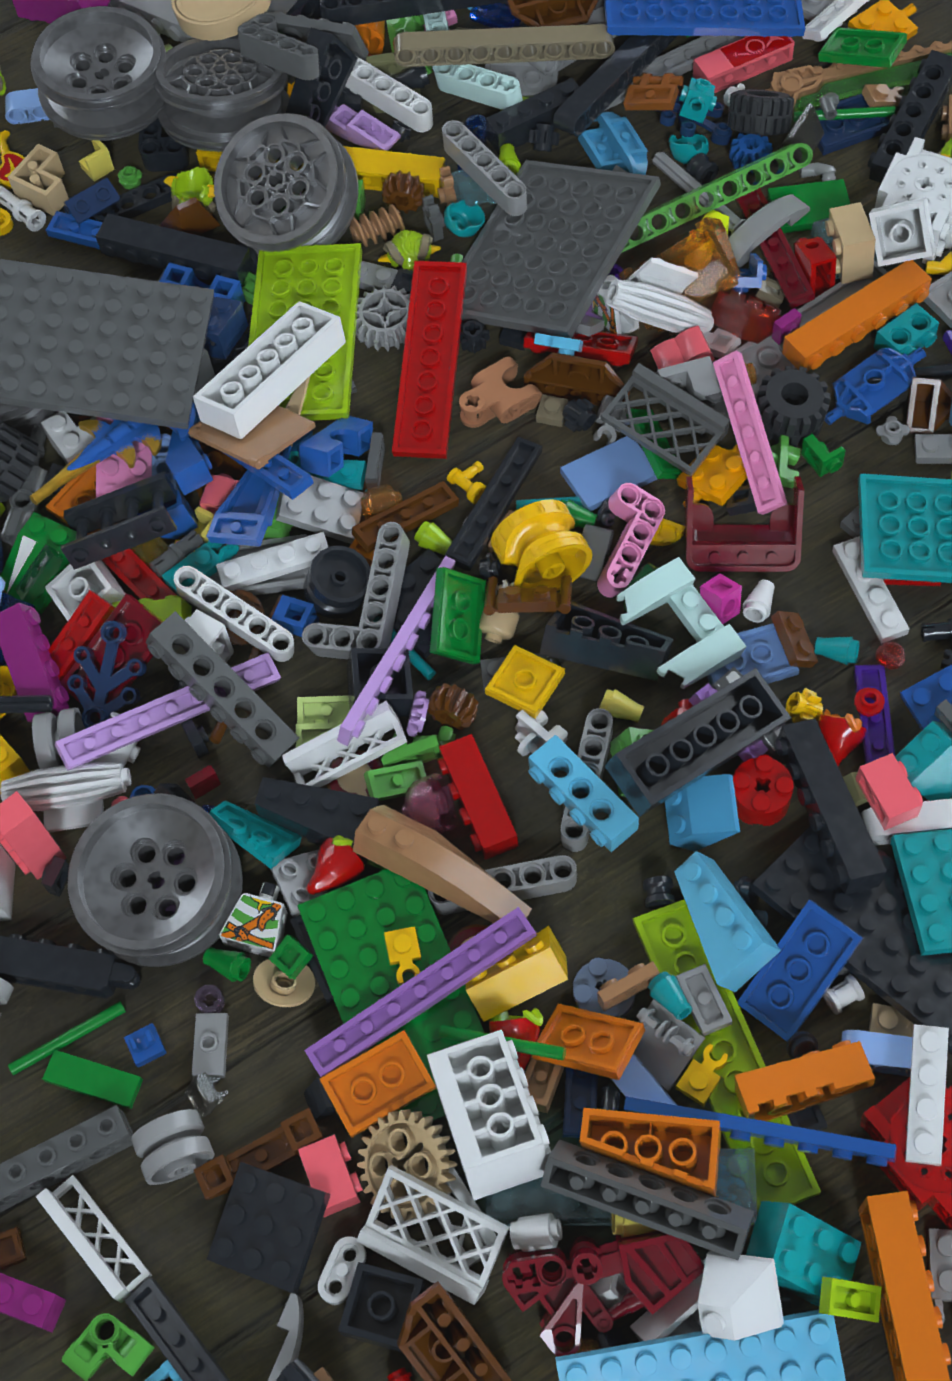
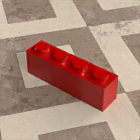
M470 734L439 746L441 758L436 759L442 775L448 774L451 783L447 784L452 799L454 801L459 799L462 808L458 809L464 826L470 825L474 833L470 835V839L475 851L481 850L486 860L518 847L516 831L473 735Z

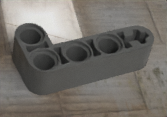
M262 13L238 27L239 48L242 56L302 80H314L319 77L318 49L278 33L275 15Z

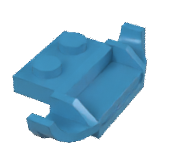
M602 112L595 120L600 124L599 128L585 130L578 136L580 144L596 169L612 171L618 165L627 173L646 175L648 150L627 117H620L613 112Z

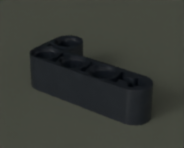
M158 118L145 129L139 131L138 149L146 170L151 172L182 170L189 165L190 160L186 146L173 140L170 136L167 137V133Z

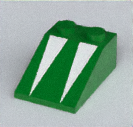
M34 512L18 533L1 574V577L6 582L4 588L8 594L6 598L33 607L42 615L52 601L46 589L42 596L36 598L31 606L21 600L15 588L45 544L54 548L63 559L59 571L49 579L46 585L70 564L61 550V545L76 540V531Z

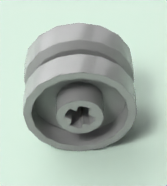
M78 708L63 709L60 711L58 718L51 712L34 715L32 736L40 769L64 765L54 744L60 739L86 729Z
M186 1109L163 1115L140 1127L132 1135L131 1142L136 1155L139 1158H145L140 1167L145 1181L149 1185H159L181 1179L194 1173V1169L213 1159L215 1154L209 1139L206 1136H200L205 1127L197 1110Z

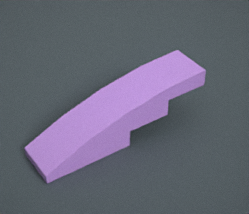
M342 104L340 107L335 106L325 127L331 133L367 149L388 151L401 138V134L364 110L357 113L345 104Z

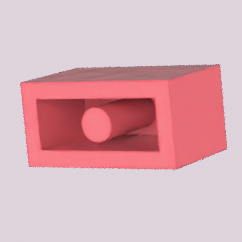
M893 753L860 766L855 778L884 830L918 817L923 805L921 793L916 787H912L907 779L908 774L904 764L901 761L898 762Z
M334 1134L298 1149L310 1186L331 1194L323 1217L360 1203L358 1192L363 1191L357 1173L350 1174L346 1162L352 1159L345 1141L339 1143Z

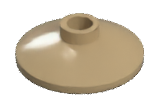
M267 959L256 968L253 975V986L256 993L267 1003L279 1007H294L303 1004L312 996L315 989V977L311 969L306 965L295 980L290 979Z

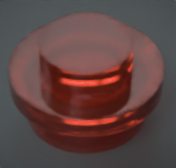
M895 642L884 643L877 649L875 654L879 664L888 669H898L905 662V651L901 645Z

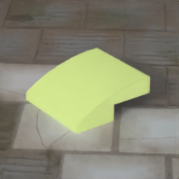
M349 695L297 697L296 735L299 739L296 741V748L342 724L350 711Z

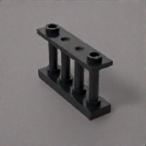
M165 471L64 510L63 517L70 528L76 531V540L61 545V550L74 570L177 530V526L164 506V503L177 499V492ZM152 509V510L149 511V512H146V513H143V514H141V515H138V514L141 513V512H144V511H146V510ZM126 519L123 522L113 525V523ZM101 528L100 531L87 535V533H90Z

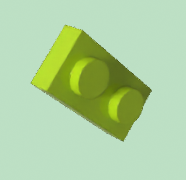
M822 1276L819 1313L879 1323L882 1287Z

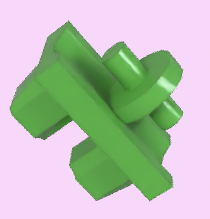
M781 435L779 443L770 448L782 486L793 488L794 476H799V472L787 468V465L795 466L800 458V448L789 445V436Z

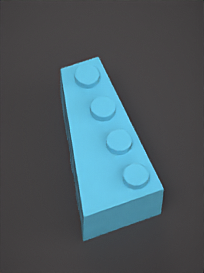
M695 851L674 873L717 985L736 992L781 950L713 859Z

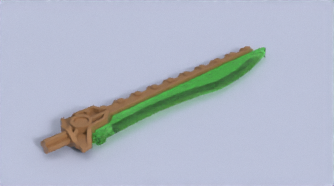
M952 40L947 44L934 41L928 48L914 45L908 52L901 50L890 68L833 63L829 68L825 69L822 66L814 65L812 67L807 65L778 73L774 72L770 88L766 90L782 92L794 98L793 111H808L810 108L820 106L819 99L828 92L836 93L840 100L861 94L865 84H887L888 88L909 85L913 77L917 78L919 65L923 58H928L931 50L952 56Z

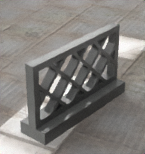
M640 363L634 368L631 378L600 417L605 423L689 476L696 472L719 440H723L728 433L730 419ZM632 387H635L643 392L644 399L629 401L628 392ZM661 403L665 406L667 413L651 415L649 404ZM646 406L647 416L632 418L630 407ZM616 409H627L628 419L617 420L610 416ZM683 417L688 420V428L674 430L673 418ZM668 419L670 430L655 432L653 421ZM649 422L651 433L640 435L635 431L634 424ZM705 431L713 436L710 442L697 444L695 433ZM691 434L693 445L678 447L676 436ZM672 436L674 448L663 449L658 446V438ZM695 451L696 460L689 466L680 459L679 453Z

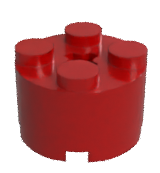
M760 755L743 762L733 775L738 818L750 825L770 826L779 822L786 815L792 798L794 782L790 772L783 764L774 760L769 755Z

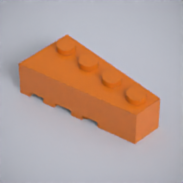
M845 1040L833 1045L832 1049L821 1052L818 1050L812 1051L799 1058L735 1075V1092L745 1118L770 1121L874 1085L875 1077L861 1042L851 1043L850 1040Z
M583 1108L580 1134L582 1148L716 1197L721 1140L720 1121Z

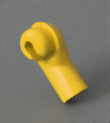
M952 251L941 261L927 260L925 272L935 275H947L952 271Z

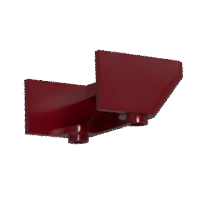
M686 476V561L691 569L700 572H788L798 567L801 561L804 487L800 476H794L793 503H788L771 511L769 525H713L714 516L711 508L706 504L693 503L694 488L692 476Z

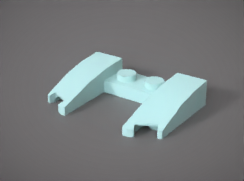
M678 557L618 594L616 600H625L627 613L620 616V623L622 625L639 618L665 603L670 605L697 643L658 667L656 672L664 678L667 671L670 670L684 678L680 686L684 689L740 658L747 646L730 624L724 627L693 586L695 577Z

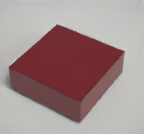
M211 765L201 769L185 780L195 799L221 785Z

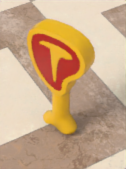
M4 130L0 132L2 160L0 165V185L6 189H12L8 176L25 157L10 151L7 144L10 132Z

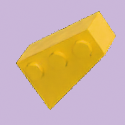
M549 926L536 933V937L466 983L465 990L483 1022L568 980L567 957Z

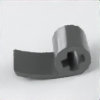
M589 524L585 525L582 536L591 548L593 556L590 565L580 578L598 582L603 570L605 557L611 549L614 530Z

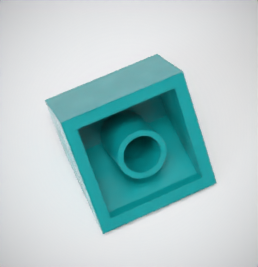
M932 721L895 758L898 762L901 761L904 764L908 774L907 779L912 787H916L929 801L951 799L952 732L944 723Z

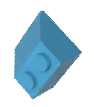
M733 775L704 776L665 801L670 845L697 851L740 832Z

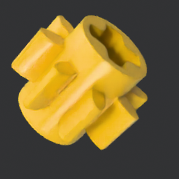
M804 688L802 693L794 692L789 696L786 702V711L791 716V719H793V723L810 719L819 720L820 714L823 713V704L820 703L822 698L816 696V692Z

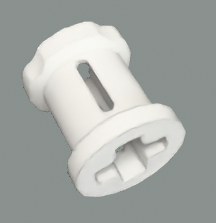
M851 974L846 976L843 982L828 988L823 995L829 1008L837 1015L842 1012L843 1007L855 1000L861 1001L865 998L862 987Z

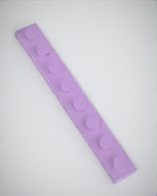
M445 556L438 568L446 567L453 570L456 561ZM436 572L342 722L337 738L338 742L348 746L353 737L359 738L366 724L363 720L367 714L372 716L379 704L377 697L380 692L385 694L393 680L390 677L393 671H400L406 659V656H404L407 649L412 651L419 637L416 634L419 628L424 630L431 618L429 612L434 607Z
M269 652L232 667L237 675L253 691L281 679ZM186 686L60 739L54 745L67 771L205 713L210 708L203 701L196 700L191 695L189 686ZM214 687V692L218 696H227L223 688Z

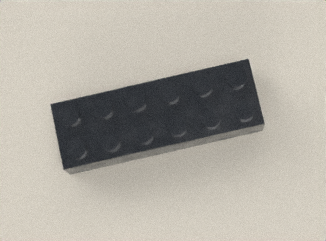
M755 668L619 751L609 760L605 768L639 817L777 731L791 716Z

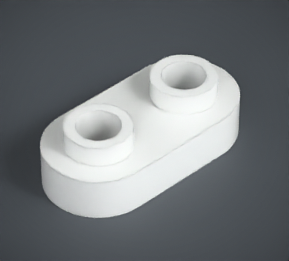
M344 1237L337 1241L319 1278L318 1292L322 1299L331 1305H340L347 1301L358 1262L364 1264L366 1262V1249L364 1245L356 1242L357 1238ZM349 1250L356 1252V1257L351 1262L345 1260V1254ZM334 1282H340L342 1284L341 1291L336 1294L331 1293V1285Z

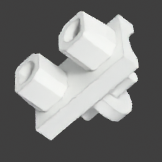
M523 710L516 715L518 723L515 730L518 733L515 739L520 742L517 751L522 756L530 752L533 754L554 735H557L564 743L567 741L568 733L560 725L554 726L549 732L543 728L548 722V717L544 711L541 710L536 719L529 716Z

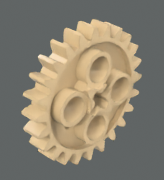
M410 1109L389 1112L388 1117L377 1118L379 1125L368 1127L372 1135L362 1137L367 1148L358 1150V1153L365 1157V1161L357 1163V1166L365 1169V1174L361 1175L359 1180L368 1182L369 1185L363 1192H373L372 1205L387 1171L385 1159L388 1162V1167L393 1165L402 1171L406 1170L404 1172L446 1194L452 1192L446 1183L456 1180V1177L449 1173V1168L457 1166V1163L449 1161L448 1157L455 1152V1149H446L445 1144L449 1141L450 1136L440 1137L439 1134L443 1126L441 1124L432 1126V1116L422 1118V1111L411 1112ZM405 1135H406L407 1141H408L407 1147H406V1145H405V1143H404V1136H405ZM425 1159L428 1161V1171L425 1168ZM393 1179L390 1187L395 1199L408 1195L404 1183ZM427 1195L418 1198L424 1215L436 1211V1205L432 1198ZM411 1200L397 1204L404 1221L417 1217ZM391 1208L382 1209L380 1213L390 1212ZM391 1211V1218L395 1219Z

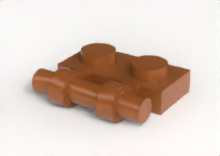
M651 73L634 76L633 85H629L623 102L625 110H673L679 94L678 86L683 85V76H674L673 73H665L663 76H653Z

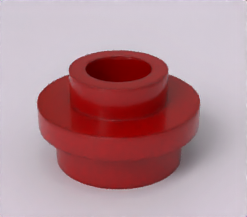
M870 687L859 690L854 699L857 711L867 717L879 714L885 704L883 694L879 690ZM865 698H871L875 702L867 703L865 701Z

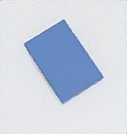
M628 436L560 467V474L574 494L579 497L583 507L590 512L601 507L603 502L610 498L624 483H632L641 488L658 480L644 451L637 442Z
M772 623L737 633L747 646L741 657L707 675V678L712 686L733 667L743 676L756 668L768 684L799 675V668L790 666L775 626Z

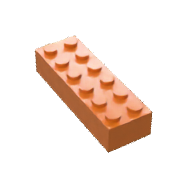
M908 1191L867 1196L858 1211L874 1285L882 1287L880 1315L894 1381H952L949 1378L947 1365H951L950 1351L947 1343L941 1342L938 1329L943 1327L942 1316L939 1307L933 1306L930 1293L934 1292V1281L931 1271H925L923 1256H926V1245L923 1236L917 1235L914 1222L918 1221L916 1203L914 1200H909Z

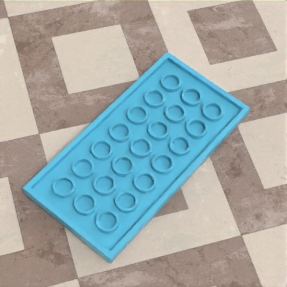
M819 1310L783 1316L784 1324L782 1327L735 1341L711 1337L710 1334H702V1331L555 1357L559 1381H846L834 1315L819 1313Z

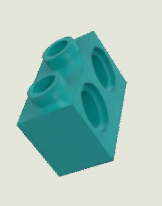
M916 303L877 331L874 349L878 351L881 348H891L902 355L905 353L908 356L918 347L928 348L937 339L936 334L939 322Z

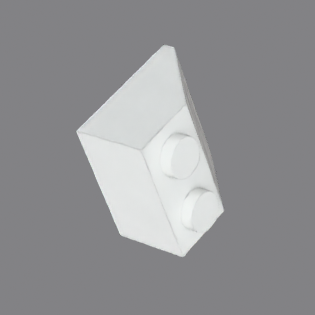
M101 560L75 570L69 564L45 586L46 591L67 621L71 618L89 590L96 592L110 604L115 601H121L126 594Z

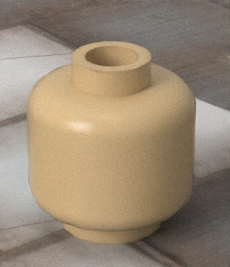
M483 612L479 627L482 633L486 634L485 639L487 641L501 644L502 640L513 638L520 615L519 613L495 612L493 615L488 616Z

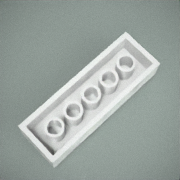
M300 301L296 303L193 396L200 421L236 438L243 439L346 343L340 317Z

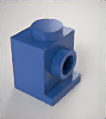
M285 595L281 596L271 618L291 634L302 637L303 630L307 625L319 623V617L316 614L314 604Z

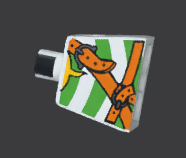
M609 275L592 302L593 313L603 317V321H605L604 326L610 333L628 335L639 329V321L622 314L606 304L609 285L613 280L618 279L613 275Z
M264 882L259 896L248 893L241 895L219 934L225 946L270 958L284 939L287 922V910L284 904L276 901L280 891L277 885Z

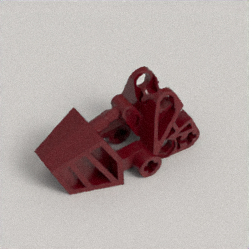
M661 1231L621 1238V1235H615L616 1240L598 1246L592 1238L580 1236L571 1242L569 1257H566L564 1251L558 1246L556 1248L523 1252L522 1250L510 1252L503 1262L502 1281L504 1287L522 1312L526 1311L537 1301L544 1307L546 1311L539 1321V1325L542 1327L539 1333L540 1337L556 1356L576 1354L580 1347L582 1311L598 1331L608 1332L612 1328L614 1321L629 1312L632 1314L644 1306L653 1315L704 1272L705 1264L691 1243ZM548 1252H555V1253H557V1254H546V1253H548ZM589 1258L588 1261H582V1259ZM548 1261H556L560 1264V1267L554 1271H549L543 1265ZM530 1264H535L536 1274H533V1267ZM513 1268H520L521 1273H523V1275L516 1276V1272L513 1271ZM622 1273L625 1284L631 1292L622 1297L623 1300L607 1308L591 1285L601 1278ZM562 1331L572 1334L567 1340H560L556 1337ZM573 1345V1347L567 1351L559 1350L556 1347H568Z

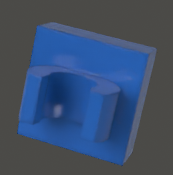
M153 1023L124 1037L138 1068L167 1054Z

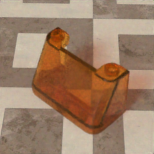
M706 217L695 224L698 230H691L688 237L655 257L676 266H684L688 270L698 273V278L688 285L681 294L698 304L722 289L727 291L735 287L739 283L738 279L741 277L727 231L722 221ZM641 266L637 267L634 271L631 267H628L620 272L621 280L629 278ZM644 323L647 330L657 329L658 332L664 330Z

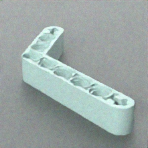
M446 11L423 15L426 31L449 30ZM471 64L433 66L437 86L443 92L502 110L523 101L520 83L518 79Z

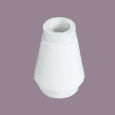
M760 580L743 603V614L748 620L759 623L770 616L775 588L772 582Z

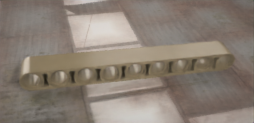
M605 24L402 32L397 34L393 40L395 62L402 67L604 59L610 57L615 50L613 35L607 32Z

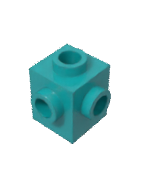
M691 78L689 86H683L679 100L682 101L679 116L703 124L708 110L713 111L717 101V96H714L715 85H712L706 79Z

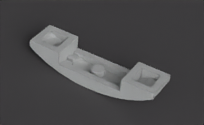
M793 194L772 201L759 209L737 228L715 256V260L725 268H741L750 260V253L753 249L785 223L792 226L810 211V207Z
M293 1293L290 1294L277 1324L280 1329L288 1332V1335L268 1381H276L281 1371L299 1356L304 1328L303 1302L298 1295Z

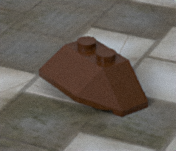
M507 0L511 14L530 27L566 26L587 23L599 0Z
M551 353L524 374V386L533 384L544 395L569 399V401L573 399L578 400L579 398L583 400L585 398L595 406H600L603 397L606 395L615 398L625 385L607 362L559 353ZM630 391L628 392V399H629V401H630Z
M439 1281L410 1302L397 1345L424 1381H512L485 1341Z

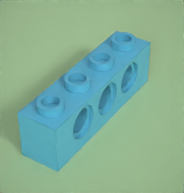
M554 735L528 757V772L535 782L538 784L543 783L549 789L550 796L557 804L561 805L563 803L570 810V816L579 826L584 824L591 831L590 836L600 847L605 846L612 852L638 830L639 817L557 735ZM557 771H564L567 773V775L562 778L555 777L553 774ZM583 791L586 792L588 796L579 799L576 798L574 794L576 792ZM599 812H605L609 817L600 820L595 818L594 815Z

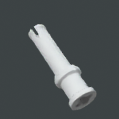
M0 185V203L12 211V215L17 221H23L29 230L33 232L40 230L46 222V214L39 209L33 208L28 200H20Z

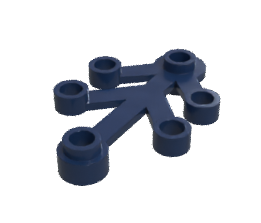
M677 96L672 111L654 110L660 112V123L664 126L674 125L675 113H677L681 127L680 134L684 137H693L697 124L712 132L711 141L717 145H727L730 143L732 130L727 126V123L719 122L715 124L705 118L702 124L679 116L682 101L679 100L680 96ZM716 102L713 111L708 110L706 116L721 117L724 105Z
M107 621L101 627L100 634L106 642L100 672L93 662L94 653L91 648L80 646L75 649L73 654L75 661L81 664L96 690L93 701L86 690L88 682L83 675H72L67 681L68 688L76 694L84 708L82 722L85 728L110 719V714L113 711L117 712L127 704L134 705L140 700L138 689L126 687L121 691L120 696L106 704L109 692L133 676H142L147 669L146 663L143 660L131 659L126 667L112 675L119 644L127 636L126 627L118 621ZM115 628H118L120 631L117 638L113 636ZM83 650L87 653L85 660H82L80 657ZM136 662H138L140 665V669L137 673H135L133 670V665ZM77 678H79L81 682L79 688H76L74 686V681ZM129 691H132L134 694V697L131 701L127 699V693ZM96 713H99L101 716L100 722L96 723L94 720V716Z

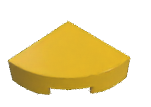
M663 518L650 544L665 546L675 543L686 532L685 526Z

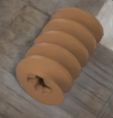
M393 204L388 206V213L381 207L378 210V215L374 211H369V219L365 214H360L359 222L353 217L350 223L353 243L361 241L365 247H368L369 238L375 244H378V235H381L384 241H387L388 232L394 237L397 234V229L401 231L405 229L401 214Z

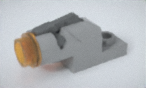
M710 356L657 370L659 376L680 389L686 387L688 394L699 401L709 400L712 403H717L724 399ZM745 363L750 383L754 385L757 383L755 368L752 363Z

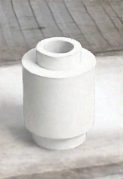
M552 1213L519 1217L518 1221H513L510 1224V1238L513 1248L515 1250L521 1249L523 1252L556 1248L558 1240H562L560 1220L555 1219Z

